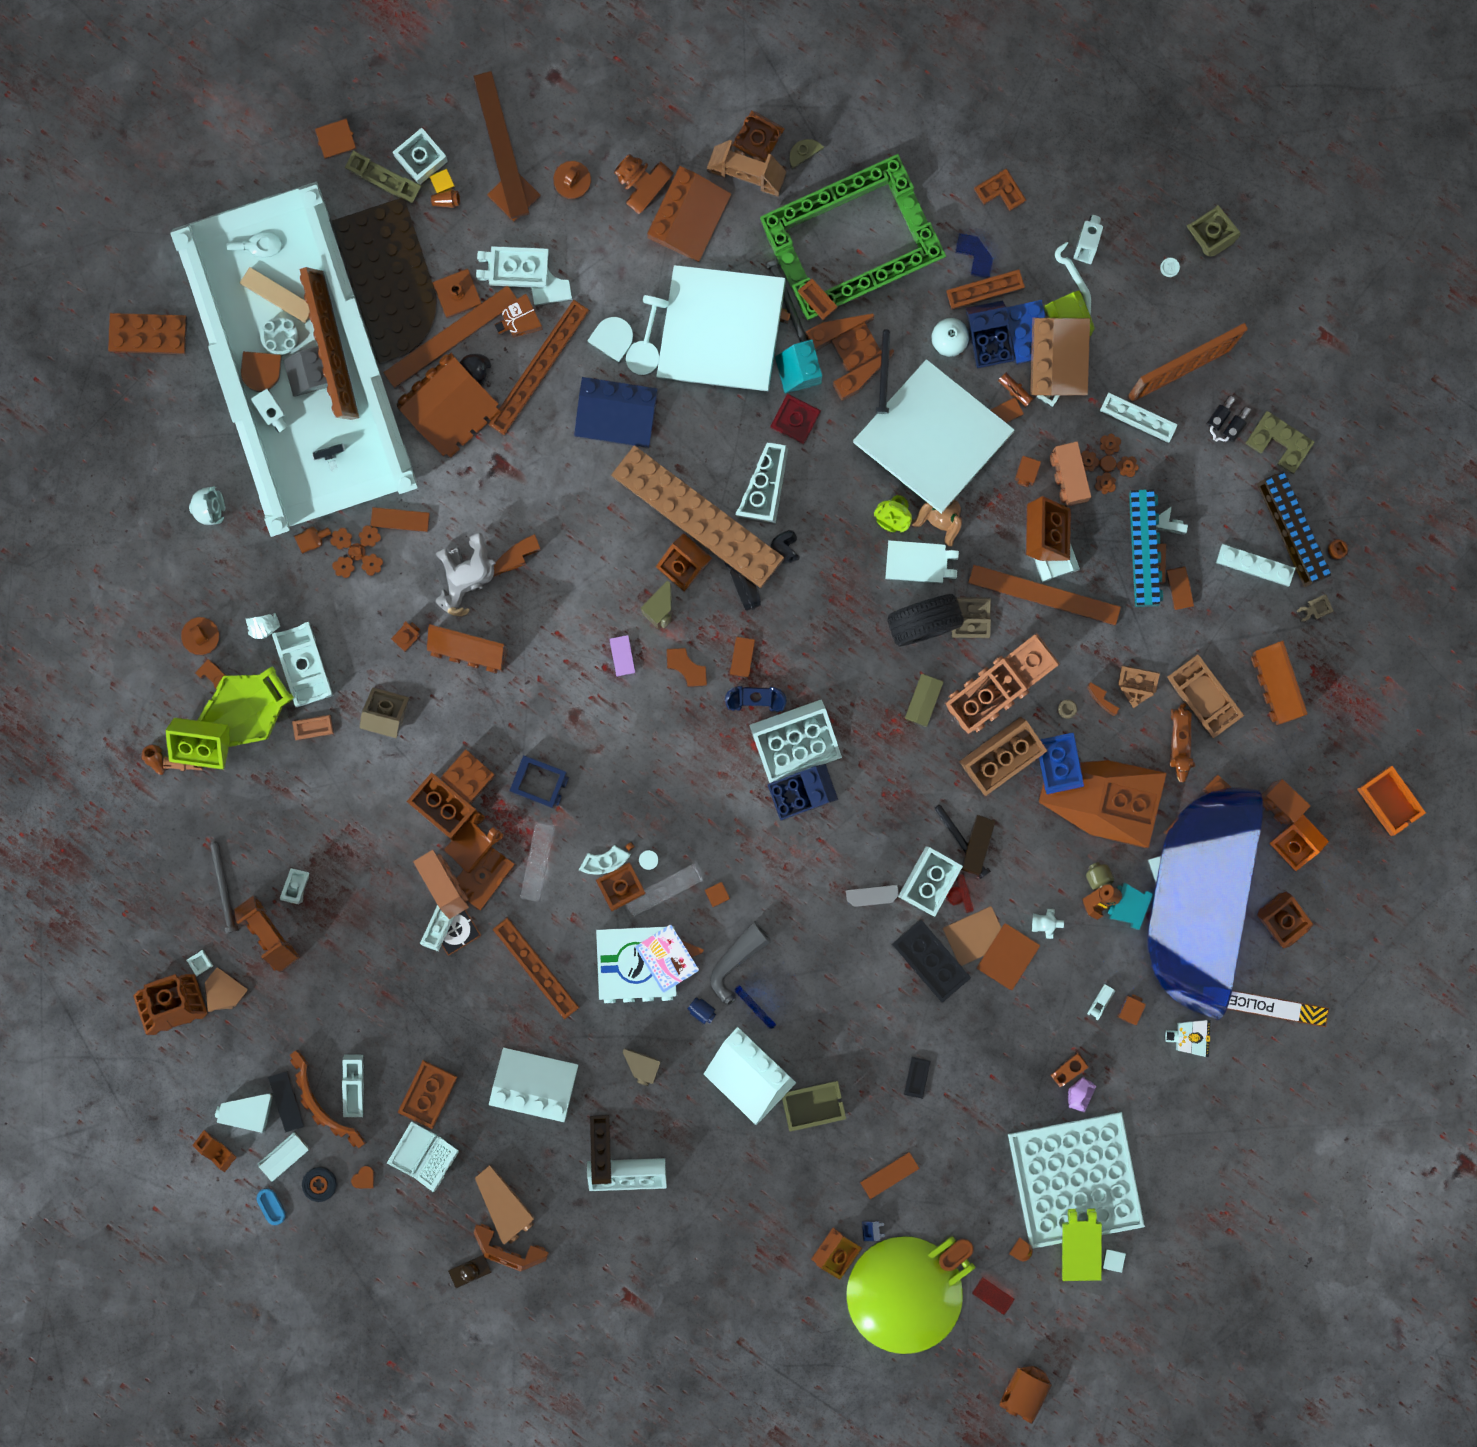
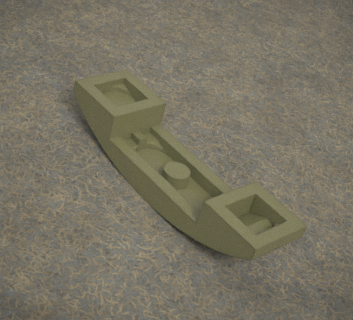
M355 151L352 152L345 166L347 170L367 182L411 203L414 202L421 188V185L383 168Z

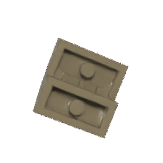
M957 597L964 622L963 626L952 630V638H990L991 598Z

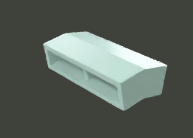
M293 1132L258 1163V1167L273 1182L310 1148Z

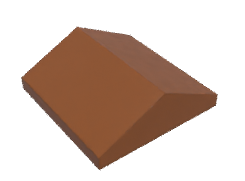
M630 862L596 879L611 911L646 894Z

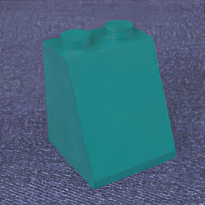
M813 340L794 344L775 356L785 394L822 384V373Z

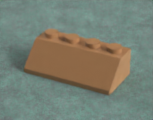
M1020 717L959 762L984 796H987L1046 753L1047 750L1029 723Z

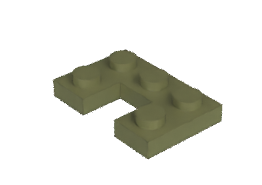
M1266 411L1245 444L1262 453L1271 438L1287 448L1277 465L1294 474L1315 442Z

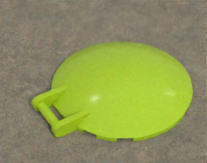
M953 1236L938 1246L916 1237L889 1238L870 1247L858 1259L851 1271L847 1284V1304L853 1323L869 1342L889 1352L912 1354L935 1346L951 1332L962 1308L963 1288L961 1279L976 1268L968 1259L962 1263L964 1268L960 1271L957 1268L952 1271H945L941 1268L939 1257L947 1247L955 1243L956 1240Z

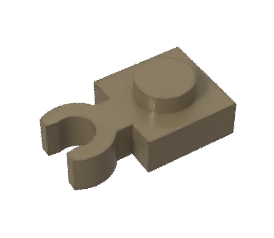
M1326 594L1307 602L1309 608L1300 607L1297 610V613L1301 611L1306 613V617L1302 618L1301 622L1309 620L1311 615L1316 620L1334 612Z

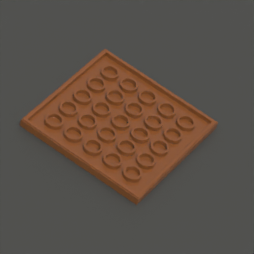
M1243 323L1140 377L1128 395V399L1130 402H1134L1230 352L1248 329L1246 324Z

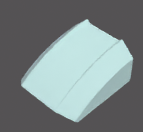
M1071 544L1070 560L1039 561L1034 559L1042 583L1080 569Z

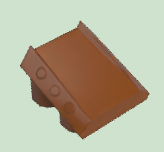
M751 111L732 145L752 157L763 159V162L766 163L768 154H771L785 128L758 112Z

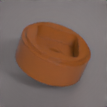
M1336 539L1329 544L1328 552L1332 558L1341 559L1347 555L1348 546L1343 540Z

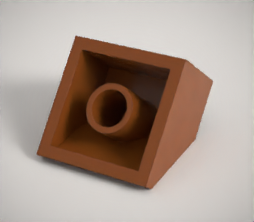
M683 533L673 542L656 565V568L685 592L706 568L712 557Z

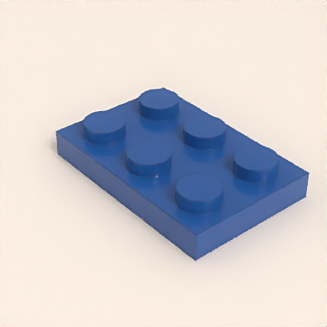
M1042 300L1006 307L1016 364L1031 361L1032 317L1046 318Z
M1074 733L1040 739L1047 750L1046 753L1039 757L1046 794L1084 787Z

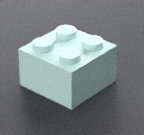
M423 128L419 129L393 151L395 158L419 185L448 162L446 155Z

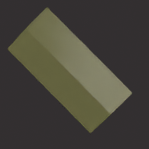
M921 674L905 716L906 720L927 727L943 681Z

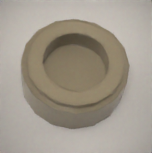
M1063 700L1058 706V713L1061 717L1070 719L1076 715L1077 705L1072 700Z

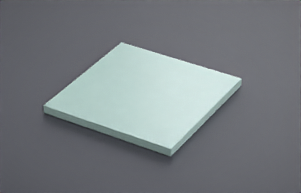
M674 265L656 377L769 392L786 279Z
M926 359L887 402L889 414H877L853 440V443L942 514L1015 430Z
M1122 1112L1008 1134L1028 1240L1032 1249L1062 1243V1222H1068V1209H1076L1077 1221H1087V1209L1095 1208L1097 1212L1096 1222L1102 1223V1235L1145 1227Z

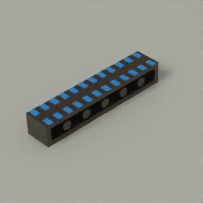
M1284 471L1258 482L1257 486L1304 588L1331 576L1329 565L1322 556L1321 548L1316 543L1314 533L1306 521L1305 513L1301 510L1298 498L1293 493L1290 481Z

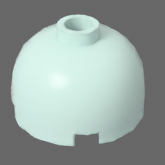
M946 318L938 322L931 335L932 344L941 355L947 357L957 356L967 348L970 339L966 325L956 318Z
M215 486L199 489L193 495L189 505L191 514H193L198 522L204 525L220 524L224 517H221V510L225 511L222 493L215 490Z

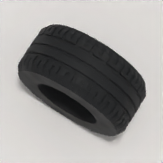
M953 594L941 595L889 614L887 621L890 625L889 628L892 631L891 634L894 637L895 644L899 647L914 644L963 626L964 618L961 615L962 612L959 609L957 597Z

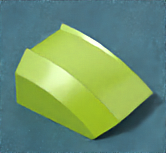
M1080 290L1052 301L1044 307L1048 318H1090V336L1095 330Z

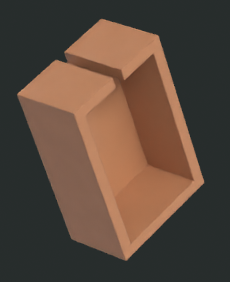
M1078 441L1056 446L1050 455L1052 467L1055 466L1056 468L1054 477L1056 484L1060 485L1061 492H1059L1061 504L1064 503L1066 507L1087 503L1091 498V493Z
M431 850L413 861L437 905L448 919L469 908L466 903L468 901L466 894L461 890L458 880L452 874L450 866L440 853L437 855L434 850Z

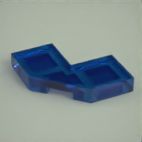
M959 233L955 253L974 256L971 275L989 278L993 261L992 256L977 236Z
M740 985L734 989L738 996L770 1029L776 1026L775 1022Z

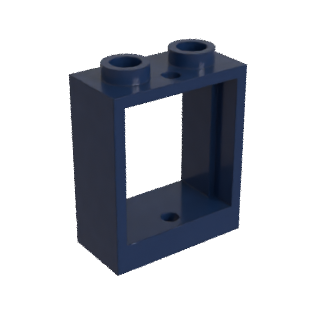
M523 755L510 792L554 809V806H558L562 795L559 793L562 787H566L569 777L566 776L567 772ZM530 764L560 775L550 802L520 790Z

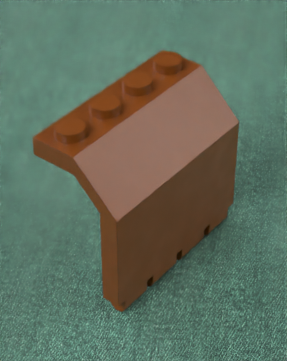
M452 352L449 355H444L440 359L439 364L435 368L429 369L425 374L426 377L414 383L411 388L412 390L408 394H403L396 404L410 423L441 455L447 454L450 458L460 450L456 445L458 442L464 446L474 436L470 432L472 429L478 433L488 423L484 417L487 416L492 420L500 412L496 407L498 402L462 366Z

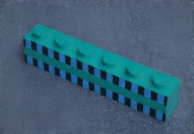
M1154 489L1131 490L1129 492L1135 607L1159 606L1160 601H1163V590H1159V582H1162V571H1158V563H1161V552H1157V544H1160V533L1156 532V525H1159V514L1155 513V506H1158V495L1154 494Z

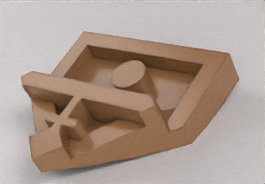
M1122 665L1118 685L1133 708L1156 693L1160 673Z
M217 967L205 982L208 1012L236 1007L248 989Z

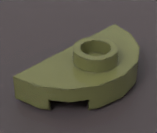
M804 139L797 142L790 152V165L792 169L823 150L824 147L813 139Z

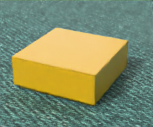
M447 169L429 176L437 193L448 191L455 187Z

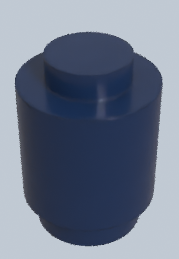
M696 997L687 1008L690 1014L703 1024L706 1022L710 1024L716 1016L714 1013L716 1009L702 998Z

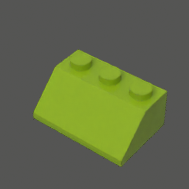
M173 718L165 730L169 762L216 769L225 768L230 744L228 725Z

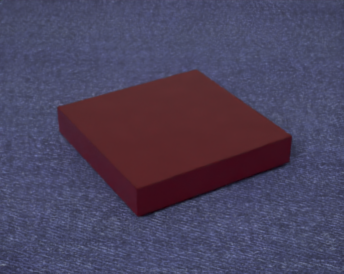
M787 393L770 428L804 445L821 410Z

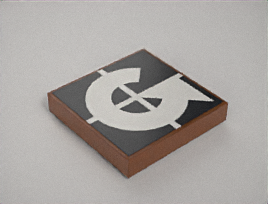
M466 910L454 917L442 943L448 956L482 936Z

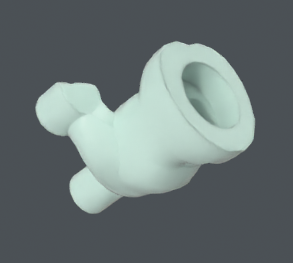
M1047 909L1046 915L1033 913L1032 932L1045 931L1046 938L1053 939L1055 929L1064 928V920H1056L1054 916L1055 909Z

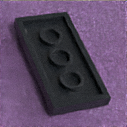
M921 919L892 943L893 947L941 1003L971 979L968 973Z

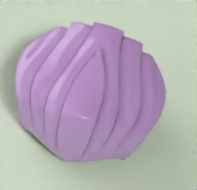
M1085 1077L1074 1083L1068 1091L1069 1108L1085 1112L1096 1085L1085 1079Z

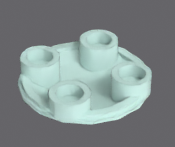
M277 317L263 324L260 338L262 345L267 351L283 355L296 347L299 333L292 320Z

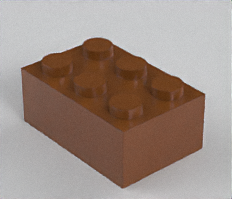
M1283 779L1273 782L1258 798L1261 801L1259 803L1260 806L1266 811L1270 810L1274 814L1273 818L1281 825L1283 823L1285 825L1295 823L1311 806Z

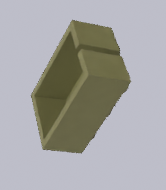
M838 1080L790 1090L785 1094L782 1101L789 1132L846 1119L843 1102H838V1099L842 1098Z

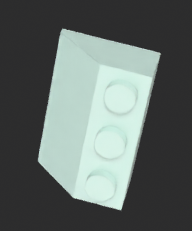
M925 847L898 897L935 917L963 866L934 849Z

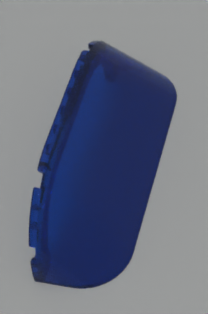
M1230 787L1207 793L1189 804L1178 815V819L1173 827L1169 829L1163 844L1147 934L1148 953H1150L1151 967L1155 977L1167 994L1187 1009L1216 1020H1220L1224 1016L1233 990L1263 820L1261 792L1256 789Z

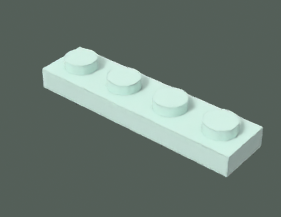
M1111 393L1107 394L1100 409L1101 412L1168 443L1177 427V424Z
M1224 544L1221 545L1216 560L1218 564L1288 587L1295 571V567Z

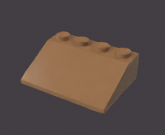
M1032 317L1031 395H1088L1090 318Z

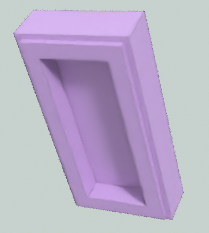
M628 635L609 639L616 676L634 674L635 668Z

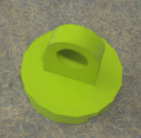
M896 495L888 501H882L874 512L877 523L890 532H904L912 522V515L908 510V501L901 495Z

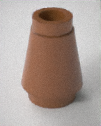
M451 189L431 195L432 206L448 208L460 206L459 191Z

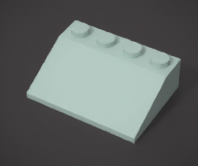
M822 700L749 725L769 783L814 766L842 758Z
M738 1027L724 1041L704 1072V1075L755 1125L796 1084L779 1065Z
M503 1047L489 1105L565 1122L578 1064Z

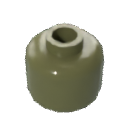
M1097 862L1089 867L1090 870L1086 873V878L1093 890H1097L1104 885L1112 886L1114 876L1108 865Z

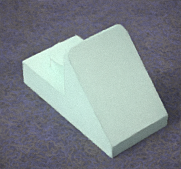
M1171 507L1159 515V525H1156V530L1182 535L1187 533L1188 525L1183 524V521L1172 520V522H1169Z
M291 868L280 900L298 905L302 903L309 873Z

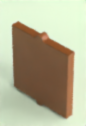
M347 119L315 129L319 140L318 145L321 146L325 159L356 149L352 137L353 132L350 131Z

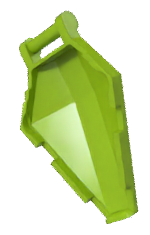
M273 666L260 675L223 676L216 687L217 690L212 699H209L197 721L228 725L229 747L266 740L270 737L282 707L291 702L294 696L286 690L276 675V670ZM267 677L270 678L272 683L275 685V687L283 697L281 700L276 691L271 686V684L266 680Z

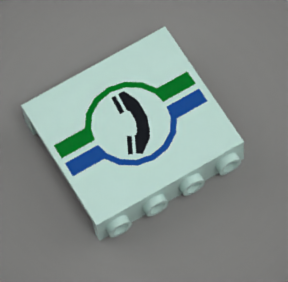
M666 927L596 930L599 1000L604 999V1003H616V999H623V1002H635V998H642L643 1002L654 1001V997H662V1001L673 1000V996H678L676 985L666 992H662L635 948L638 944Z

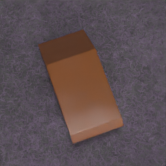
M205 1130L193 1144V1147L201 1155L210 1159L223 1172H226L237 1158L228 1147Z

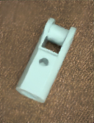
M1104 984L1087 1014L1095 1016L1096 1020H1098L1114 995L1115 990ZM1097 1003L1103 1006L1101 1010L1095 1008Z

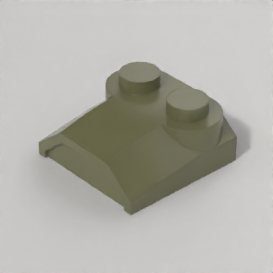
M1219 205L1187 225L1191 234L1202 247L1203 253L1207 256L1217 255L1234 244L1240 237V231Z

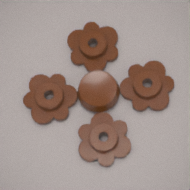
M1112 433L1108 436L1104 435L1100 439V449L1106 453V456L1102 457L1100 461L1096 458V453L1094 452L1090 453L1085 450L1081 453L1085 471L1092 472L1099 464L1100 468L1105 471L1102 476H1097L1095 489L1101 491L1102 494L1114 492L1116 489V479L1111 477V474L1108 472H1112L1117 467L1122 476L1133 477L1135 471L1139 469V466L1136 464L1137 460L1133 456L1129 458L1123 456L1118 463L1111 456L1114 452L1120 450L1119 445L1121 444V439L1115 437Z
M364 526L363 532L359 533L361 544L355 543L352 545L350 541L352 535L347 533L345 528L333 531L330 543L333 546H337L339 550H342L343 547L349 548L348 554L350 556L345 559L344 557H339L338 561L332 564L337 576L350 577L351 572L355 569L352 565L353 560L360 559L363 562L361 568L366 571L367 575L373 576L375 572L379 573L381 571L380 566L383 564L381 558L375 554L364 556L365 548L363 546L369 545L374 547L375 542L381 540L376 527Z

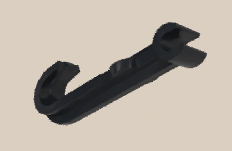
M725 562V566L731 569L732 580L745 610H755V608L760 607L761 601L756 585Z

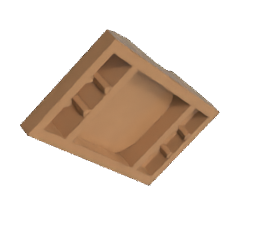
M1198 654L1167 677L1178 695L1212 738L1218 736L1244 716Z

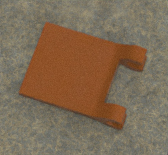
M477 810L474 811L467 823L444 849L467 873L473 869L489 848L504 836L494 827L489 830L487 835L478 826V824L484 821L485 816Z

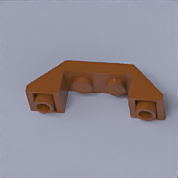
M476 1224L474 1235L484 1258L520 1272L545 1262L549 1252H546L545 1248L535 1245V1247L530 1245L525 1259H522V1256L512 1252L509 1254L504 1252V1249L499 1246L493 1245L491 1247L489 1245L494 1231L484 1224L480 1226Z

